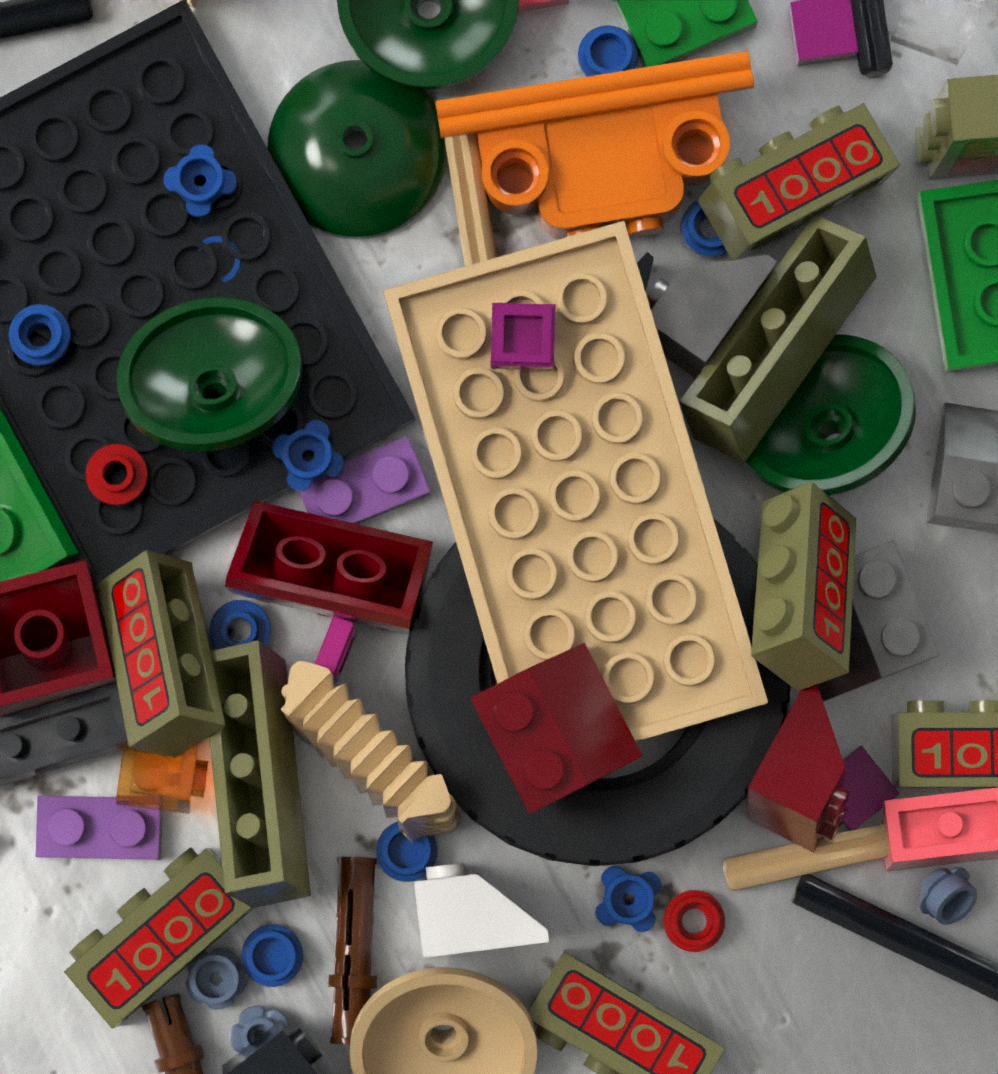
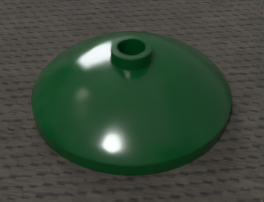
M337 0L342 30L357 57L374 73L390 82L404 87L427 90L442 89L461 84L488 68L508 44L516 24L519 0ZM431 1L436 3L440 7L439 14L431 19L422 17L418 13V8L424 2Z
M361 60L332 63L302 78L291 88L279 104L273 116L268 134L267 149L309 225L323 233L345 239H369L383 236L413 221L423 212L436 195L447 163L445 139H441L436 105L424 89L404 87L390 82L374 73ZM353 131L362 132L367 137L365 145L357 150L349 149L344 144L345 137Z
M213 297L197 299L163 311L149 320L134 334L119 360L116 378L117 391L126 416L146 437L167 447L179 450L215 451L247 442L267 431L283 417L293 404L301 385L302 359L293 332L272 311L253 302L236 298Z
M836 334L745 461L746 465L761 481L782 492H787L812 481L831 496L853 490L876 478L901 454L914 427L916 399L905 368L891 352L875 342L857 336ZM840 433L839 436L833 439L825 440L831 434Z

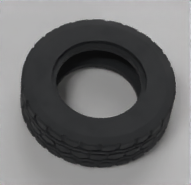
M714 519L752 646L758 564L745 547L742 548L735 540L736 537ZM456 541L437 564L432 576L429 577L416 605L415 616L409 631L405 656L407 705L418 745L434 775L441 774L443 776L449 794L453 796L455 802L470 819L508 845L551 861L587 866L635 863L674 851L694 841L718 825L748 796V787L787 716L790 685L756 660L767 696V704L689 726L672 749L652 765L629 775L599 779L529 815L470 699L472 696L492 687V664Z

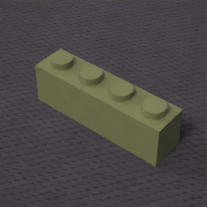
M816 214L813 215L680 399L681 408L695 440L745 463L876 279L877 275L865 236Z
M259 640L210 651L225 721L223 728L209 736L225 893L252 908L311 896L293 728L281 711L286 702L281 694V690L285 684H288L285 659Z

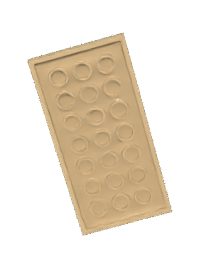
M621 221L383 290L497 684L531 666L585 643L636 742L767 704V696L756 660L751 656L752 646L625 222ZM492 303L556 304L554 370L490 368Z

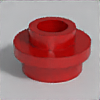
M110 444L100 448L92 455L86 467V482L90 491L97 499L108 505L121 506L133 502L143 493L147 485V465L142 456L135 449L127 445ZM115 463L125 465L127 469L126 479L118 485L107 483L105 478L107 468Z
M688 890L676 895L669 902L664 912L663 925L668 938L678 948L689 952H700L711 948L721 938L725 928V914L720 903L712 895L704 891ZM690 909H698L705 916V926L697 933L688 932L682 924L683 915Z

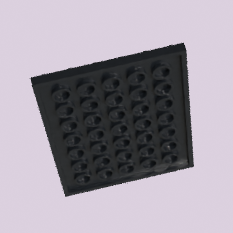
M186 0L170 6L0 97V408L79 552L73 556L75 562L87 561L96 593H99L98 583L146 549L169 555L251 510L254 500L265 503L291 489L287 483L288 470L283 460L277 458L273 453V443L278 436L282 434L290 436L298 430L305 429L310 421H322L329 427L330 435L328 440L333 451L339 453L344 460L416 421ZM207 145L214 151V158L223 170H231L235 174L237 186L232 194L222 195L211 205V211L207 216L198 218L188 213L186 202L177 192H170L166 189L164 174L167 169L176 167L182 158L189 155L192 147ZM204 176L195 178L197 186H203L206 183ZM212 236H222L223 243L213 242L206 245L202 241ZM229 240L237 246L239 252L232 248ZM235 259L240 260V268L236 275L229 281L223 282L220 277L227 275L232 270ZM213 297H227L250 301L265 307L279 316L288 325L297 340L302 359V380L293 404L283 417L267 431L247 442L226 449L202 452L185 451L167 447L153 441L141 433L128 419L117 391V368L126 345L134 334L149 320L179 304ZM42 304L55 308L65 317L70 327L71 341L68 350L61 359L47 366H33L25 363L14 353L10 346L9 328L12 320L21 310L31 305ZM46 326L36 327L30 335L31 344L37 347L46 345L51 339V330ZM106 445H127L135 449L147 465V485L143 493L129 504L113 506L103 503L92 494L87 485V464L92 455ZM307 450L303 453L302 457L305 461L309 462L313 460L314 453ZM121 463L110 465L105 473L106 481L111 485L121 484L127 477V469Z

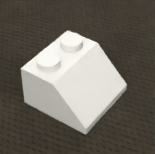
M464 863L426 867L427 880L414 882L423 958L549 942L548 929L544 924L479 873L466 875Z

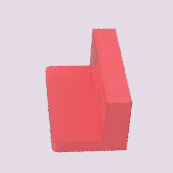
M998 788L886 800L882 803L889 852L885 858L886 871L998 859Z

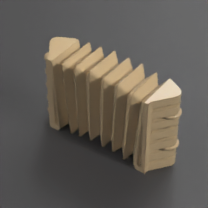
M306 661L294 663L289 671L288 684H285L281 690V694L286 701L281 711L294 732L306 744H312L322 758L326 757L332 767L338 766L345 780L353 779L360 794L367 792L373 806L383 805L386 818L398 817L399 830L412 843L420 837L435 836L455 831L459 826L460 812L456 806L455 799L448 792L443 776L441 774L430 776L427 761H416L415 757H412L410 744L398 745L394 730L381 731L377 714H365L360 698L350 700L349 688L346 683L334 688V677L328 668Z

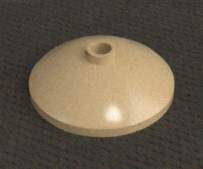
M437 967L418 970L400 976L384 985L372 995L360 1010L350 1039V1063L353 1074H534L537 1064L536 1032L532 1019L522 1002L498 981L478 972L460 968ZM438 1025L452 1026L451 1029L446 1031H440L434 1027Z

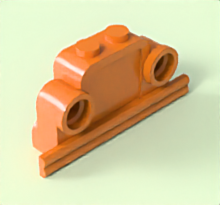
M743 51L435 101L441 139L476 133L482 166V183L490 202L500 211L508 214H522L536 206L541 228L547 235L555 239H562L621 221L625 222L629 237H644L663 232V223L670 221L676 216L680 209L684 184L695 186L710 181L709 174L725 163L730 149V137L726 126L722 122L718 94L754 88V80L749 52Z

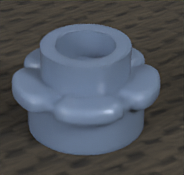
M955 867L951 870L939 868L930 873L920 888L922 895L919 898V908L923 914L929 913L932 918H936L943 925L953 924L965 917L977 900V890L968 881L970 874L961 867Z
M216 948L211 953L203 951L192 959L187 967V971L190 974L189 979L186 981L188 994L195 1002L206 1003L210 1009H224L232 1005L234 997L241 994L245 989L247 982L246 972L244 968L239 967L238 957L227 949ZM215 972L219 973L222 977L221 982L217 985L210 981L211 974Z
M261 1005L248 1007L240 1013L239 1023L235 1024L231 1029L230 1041L233 1049L236 1052H240L256 1040L255 1034L258 1030L266 1032L281 1019L290 1028L286 1016L274 1008L265 1010Z

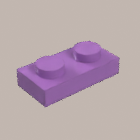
M408 436L345 461L343 470L338 476H324L313 481L308 490L299 491L307 513L354 524H360L431 495Z
M37 796L35 857L161 860L163 798Z

